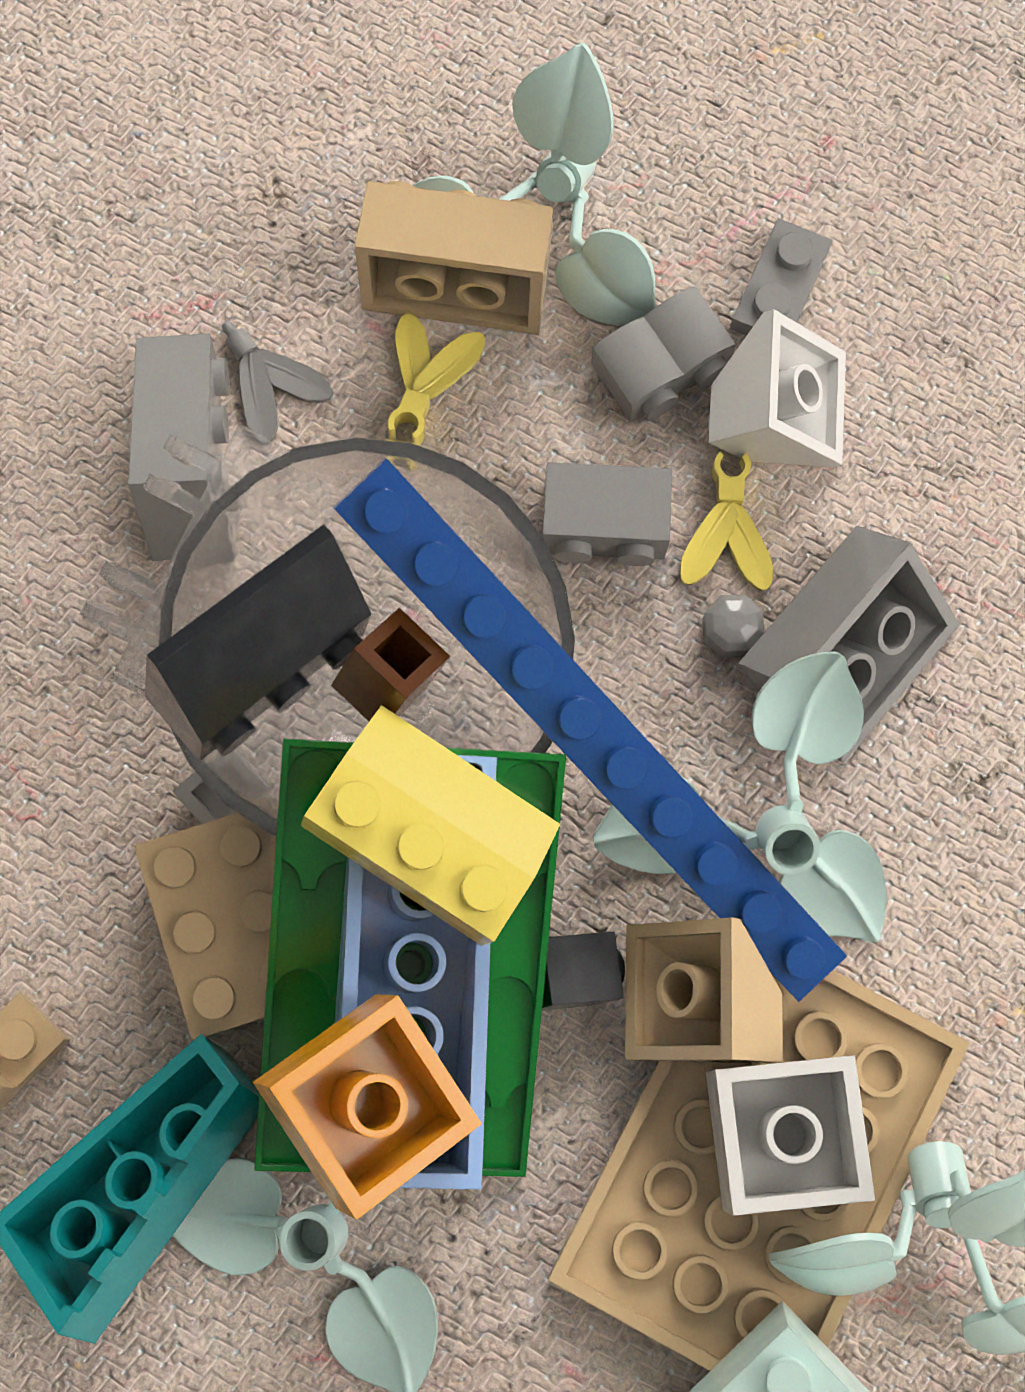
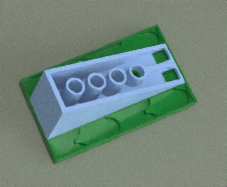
M283 738L260 1077L375 994L398 995L482 1123L399 1188L482 1190V1176L526 1177L559 828L534 880L496 940L481 946L300 826L304 815L354 742ZM447 748L560 824L567 754ZM259 1093L254 1171L311 1172Z

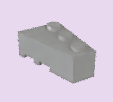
M211 333L136 338L128 486L152 561L226 556L224 493L228 492V472L222 444L229 442V424L225 405L221 406V396L229 395L230 380L226 358L216 359Z

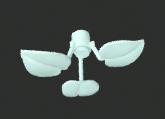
M585 42L573 46L562 55L535 68L517 87L512 108L513 117L520 134L534 148L551 151L540 163L537 172H533L527 180L499 199L510 201L521 198L534 188H539L541 194L550 201L560 203L571 201L573 203L569 241L575 252L563 257L556 267L555 276L558 287L569 305L578 313L596 322L623 326L633 320L644 317L657 307L655 299V273L653 264L643 246L634 237L625 232L614 229H602L593 232L585 243L582 239L584 204L589 198L583 187L595 172L596 161L608 148L613 135L614 125L611 100L604 76L591 50ZM431 176L413 184L416 188L445 192L466 190L472 192L468 184L451 176Z
M832 651L811 654L787 664L769 678L759 691L752 708V729L758 743L770 750L786 751L783 759L787 792L786 804L772 807L764 812L757 822L755 831L751 832L720 816L718 817L745 843L748 849L761 848L770 866L775 871L781 873L780 884L829 936L851 937L876 943L882 934L887 905L886 883L879 857L864 838L846 830L828 832L819 840L812 826L802 813L804 804L800 799L796 769L798 755L814 764H824L837 760L849 752L857 742L862 730L864 717L862 698L850 674L846 658L842 654ZM683 778V779L692 787V789L699 795V793H698L697 789L694 787V785H693L690 781H688L687 779ZM611 804L594 832L593 843L596 849L607 858L627 868L653 874L676 873Z
M937 1141L917 1146L908 1154L913 1189L900 1192L903 1209L897 1236L893 1242L885 1234L855 1233L780 1252H768L769 1260L774 1268L806 1289L833 1296L863 1293L883 1286L896 1277L897 1272L894 1261L904 1258L907 1254L915 1213L918 1211L919 1214L925 1217L928 1225L935 1228H952L956 1234L963 1238L984 1301L990 1309L963 1318L961 1326L966 1342L973 1348L989 1354L1013 1355L1025 1352V1296L1011 1300L1006 1304L998 1298L977 1241L991 1242L997 1239L999 1242L1009 1246L1025 1247V1170L971 1192L962 1149L950 1142Z
M240 1157L227 1159L173 1234V1237L198 1260L220 1272L231 1275L252 1274L269 1266L277 1255L279 1238L281 1253L285 1260L294 1268L312 1271L324 1265L329 1274L334 1275L338 1273L356 1281L358 1286L347 1288L338 1294L328 1310L325 1332L332 1354L348 1372L363 1381L379 1386L389 1392H417L433 1362L438 1337L437 1308L433 1296L423 1280L406 1267L391 1266L380 1272L371 1281L363 1269L341 1260L339 1254L345 1248L348 1240V1226L341 1211L336 1209L331 1201L328 1205H312L291 1216L289 1219L283 1216H276L281 1205L282 1194L275 1177L269 1171H254L255 1161Z

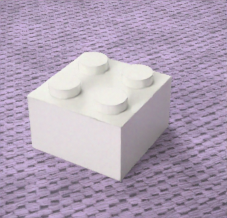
M855 1055L706 1071L722 1210L734 1216L875 1201Z

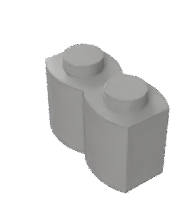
M694 286L672 296L644 317L623 325L600 340L592 347L591 365L630 422L644 415L649 420H653L662 416L676 405L679 400L677 394L695 385H698L700 389L710 387L734 354L736 344L697 287Z

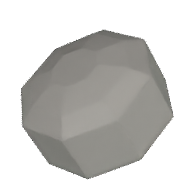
M745 594L720 595L704 613L702 618L704 643L722 658L744 657L765 633L763 610Z

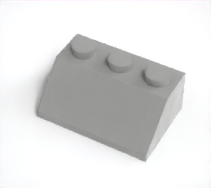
M856 526L738 664L756 689L760 691L768 679L777 671L801 657L831 651L842 654L846 658L850 674L862 698L864 709L862 730L857 742L849 752L837 759L845 763L958 628L960 623L911 542Z

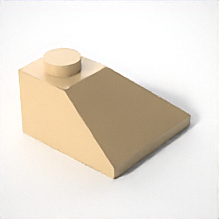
M731 917L626 925L625 1060L783 1063L782 992L740 919Z

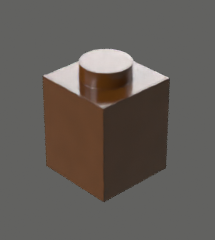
M398 608L352 650L331 686L369 722L381 705L397 716H400L425 692L450 658V655L403 610Z

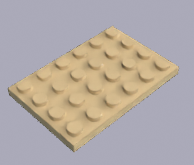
M834 970L800 1002L773 976L782 992L783 1063L855 1055L875 1201L734 1216L722 1210L706 1071L775 1063L657 1061L547 1277L548 1281L709 1371L782 1301L827 1347L829 1346L852 1295H825L802 1287L772 1266L768 1252H780L843 1235L882 1233L910 1173L908 1154L911 1150L924 1143L970 1045V1042Z

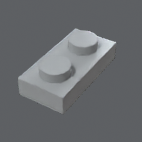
M777 218L732 318L729 329L747 336L763 312L772 309L798 322L833 240Z

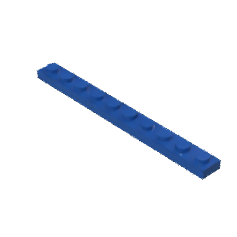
M384 458L332 507L564 754H567V757L707 906L719 918L732 917L742 921L769 971L798 1002L847 957L843 950L388 459Z

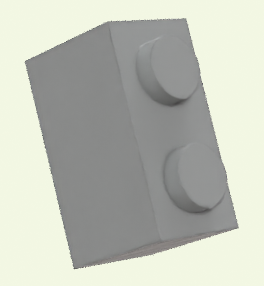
M547 462L542 553L554 554L555 559L567 563L587 562L592 559V556L617 557L618 563L627 566H647L654 563V559L664 560L670 542L672 469Z

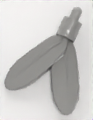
M223 322L222 330L228 337L225 344L240 362V388L246 422L259 442L262 444L271 443L278 429V410L273 387L309 403H322L329 401L333 397V390L330 384L319 372L283 355L259 349L244 328L237 330L232 322Z

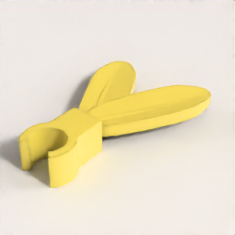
M407 313L401 316L395 330V344L405 393L399 407L391 413L388 419L390 441L396 439L395 430L400 424L412 423L417 427L416 431L412 433V444L414 448L422 444L425 438V419L430 407V399L437 397L452 386L480 360L485 348L486 339L482 333L471 332L458 336L430 360L428 340L424 326L412 314Z
M720 451L714 460L711 470L712 477L716 482V505L703 520L686 547L680 563V580L685 585H692L705 578L716 564L727 544L744 580L755 589L766 591L772 584L773 564L756 526L747 511L741 506L744 499L745 480L751 469V460L748 454L745 453L739 462L742 473L738 476H728L722 471L720 466L724 458Z

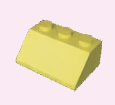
M381 705L304 815L300 826L483 946L496 940L531 885L560 824Z

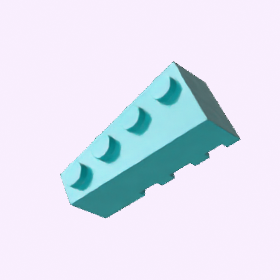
M202 1034L194 1039L0 1211V1246L57 1335L93 1344L97 1342L257 1119L259 1091L233 1056Z

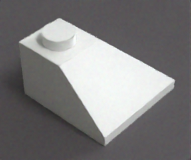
M775 309L763 312L711 385V403L708 416L709 443L739 458L747 453L751 462L821 467L842 465L846 351Z

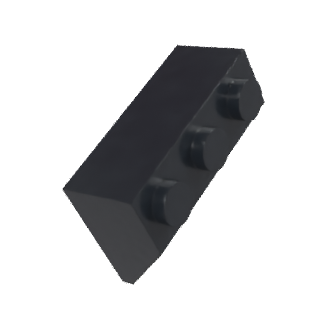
M324 524L146 655L145 698L199 762L214 750H217L221 756L234 751L256 730L251 723L254 719L271 706L278 713L292 706L311 688L312 685L307 678L327 663L333 670L340 668L344 665L352 650L363 641L361 637L365 632L372 613L331 531Z

